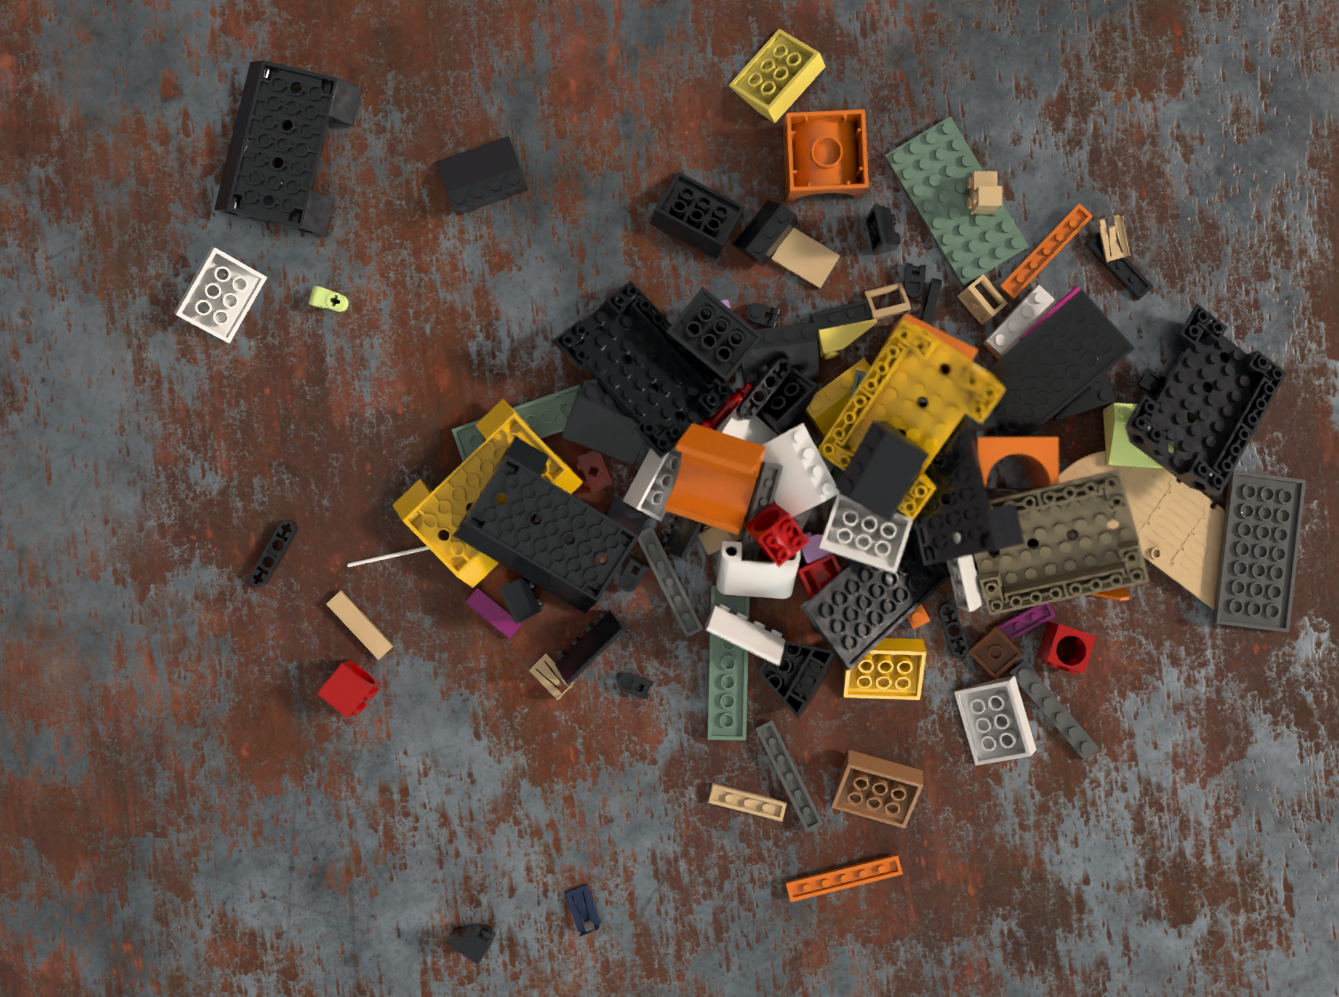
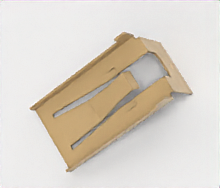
M1108 215L1092 220L1099 221L1098 227L1106 262L1130 256L1123 223L1124 216ZM1113 217V218H1114L1115 226L1112 225V226H1109V227H1108V228H1109V240H1108V233H1107L1105 218ZM1116 233H1117V236H1118V239H1119V242H1120V246H1121V249H1122V252H1123V253H1121V250H1120L1119 245H1118V243H1117Z
M546 653L529 671L556 700H559L575 682L573 681L568 686L555 666L556 663ZM544 661L548 663V665L552 668V670L560 678V680L553 674V672L549 669V667ZM550 681H552L558 688L563 683L568 688L563 693H561Z

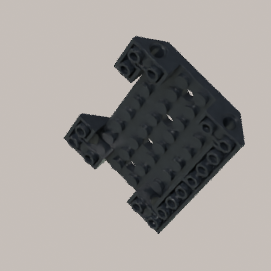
M265 60L250 62L214 210L248 219L258 218L286 225L290 229L326 237L335 200L313 191L330 119L332 118L336 123L353 126L362 89L339 78ZM299 84L302 86L299 93L292 92L295 85ZM286 122H292L293 124L292 129L289 131L283 129ZM277 159H283V166L281 168L274 167ZM273 196L274 203L271 206H266V198Z
M630 281L607 298L599 309L583 321L578 320L553 339L552 342L579 371L587 369L636 422L637 426L634 428L636 433L662 458L677 446V443L692 423L700 425L703 420L705 421L735 392L664 335L672 324ZM596 329L601 330L604 336H599L596 333ZM622 358H627L630 364H625ZM648 386L654 387L656 393H652L648 389ZM675 414L681 416L682 422L676 420Z
M1197 304L1178 334L1182 352L1154 400L1146 394L1142 396L1125 428L1131 444L1188 487L1220 496L1287 372L1258 350L1249 354L1245 353L1223 336L1227 326ZM1220 354L1225 358L1224 363L1220 360ZM1203 384L1208 387V393L1203 390ZM1186 414L1191 417V423L1187 422ZM1169 444L1174 448L1173 454L1169 452Z
M928 401L921 403L919 405L921 407H927ZM994 407L982 423L965 413L924 472L936 489L913 520L909 531L916 568L1025 544L1016 504L990 509L973 431H981L998 426ZM898 429V431L906 436V432L903 429ZM939 454L943 457V463L940 466L936 463V458ZM947 493L952 497L950 504L945 502V495ZM956 532L960 535L959 543L953 540V535Z
M515 436L494 468V474L477 501L472 503L453 536L586 613L599 601L640 536L647 516L615 496L604 511L605 514L541 476L549 456ZM501 493L506 494L508 497L507 501L503 504L496 501L497 495ZM533 514H539L541 521L533 524L530 522V517ZM567 534L574 535V541L570 544L565 543L563 540ZM599 554L607 555V560L604 563L597 562L596 559Z

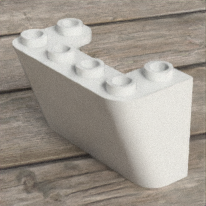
M722 541L717 558L716 586L720 593L786 599L792 595L800 561V550L792 556L791 561L787 560L778 567L775 563L741 561L742 542ZM734 547L737 550V554L729 556L726 553V549Z

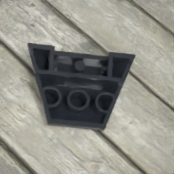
M785 641L780 664L777 665L765 659L758 673L794 713L795 717L799 719L812 702L827 676L835 654L832 650Z

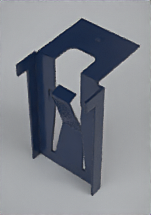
M588 885L565 893L578 933L581 932L579 937L597 931L602 922ZM582 891H584V895H585V899H586V903H587V907H588L589 914H588L587 909H586V906H585V902H584V897H583ZM580 913L584 923L590 921L591 917L594 929L586 932Z

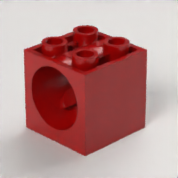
M772 502L743 526L761 551L778 567L809 543V540L790 514L775 502Z
M834 553L799 566L797 575L808 599L837 575L841 568Z
M1048 621L1037 658L1042 659L1043 664L1057 669L1060 665L1061 670L1075 675L1078 672L1085 673L1096 636ZM1070 636L1074 642V652L1069 659L1060 661L1056 654L1057 644L1064 637Z
M350 659L338 667L317 694L346 718H349L352 715L360 714L367 706L365 702L370 698L372 699L379 691L377 687L380 685V682Z

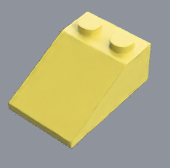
M877 319L819 330L817 332L819 358L825 357V360L836 358L841 351L870 330L877 323Z

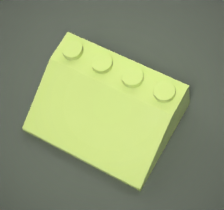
M1113 403L1103 409L1107 465L1163 468L1129 442L1125 425L1138 404ZM1169 444V452L1173 454L1174 448Z

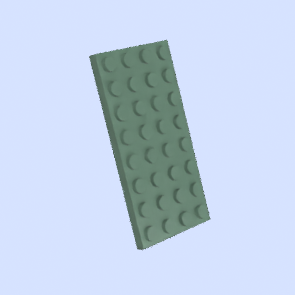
M951 116L884 156L962 287L1029 247L1003 202L1002 206L994 214H970V208H967V199L970 197V189H967V179L974 171H983Z

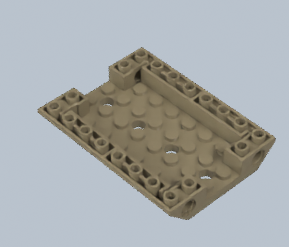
M1119 469L988 500L990 509L1016 504L1025 542L1023 545L1001 549L998 555H991L989 552L974 555L980 573L979 581L990 615L1149 582L1141 545ZM1115 520L1119 523V526L1111 529L1107 526V523ZM1074 529L1079 534L1075 538H1070L1067 536V532ZM1034 538L1038 540L1039 544L1031 547L1027 541Z

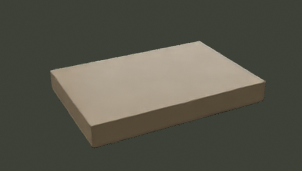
M793 228L778 247L771 260L820 289L840 255Z

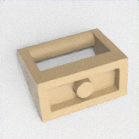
M984 274L957 296L981 325L1008 304ZM979 282L999 304L997 308L993 309L975 288Z
M902 282L864 291L865 300H868L872 319L879 320L911 310ZM899 291L902 304L875 310L871 297Z

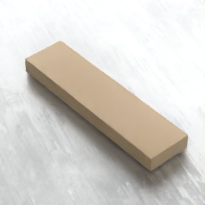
M339 591L327 603V606L378 660L393 647L388 639L343 591Z
M712 783L708 803L778 821H783L787 805L786 801Z

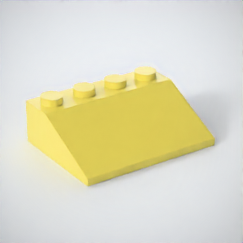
M778 29L729 84V87L761 115L776 123L826 66L820 52Z

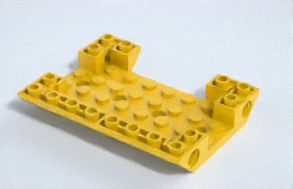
M902 320L817 450L822 456L845 471L872 421H886L897 430L903 429L906 432L907 438L930 454L898 507V510L914 520L936 489L924 472L961 418L967 413L982 423L1006 389L992 374L927 330ZM946 363L951 367L950 374H943L941 372L942 364ZM920 397L927 398V407L919 405L918 399Z
M504 399L475 425L486 441L434 491L422 479H419L393 504L402 521L459 579L472 588L499 563L454 537L453 534L467 513V505L477 501L494 474V468L515 436L549 456L541 476L570 494L583 483L572 469L558 455H555L529 428L530 426ZM504 493L496 497V501L500 504L505 503L508 499ZM533 514V515L530 517V522L532 521V519H533V517L535 516V514ZM441 530L449 532L448 540H442L439 537Z

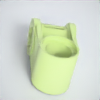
M313 285L308 304L323 309L343 312L348 308L349 302L345 296L337 292ZM340 300V304H335V301Z

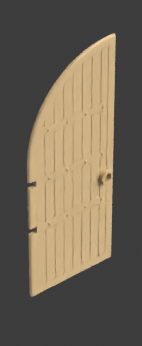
M1106 451L1087 455L1069 465L1059 474V483L1119 469L1143 557L1214 610L1225 510L1217 504L1212 509L1210 505L1213 501L1202 492L1188 487L1182 481L1178 483L1176 481L1177 478L1164 468L1107 465ZM1111 520L1107 523V526L1115 529L1119 526V523Z

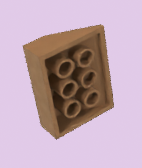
M848 750L831 808L906 828L923 787V770Z

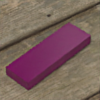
M477 588L465 602L509 639L522 625L521 622L515 624L511 614L480 588Z
M1047 603L1029 607L997 626L1013 640L1056 617L1050 604Z

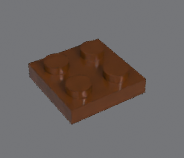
M997 625L968 649V653L994 679L1024 654Z

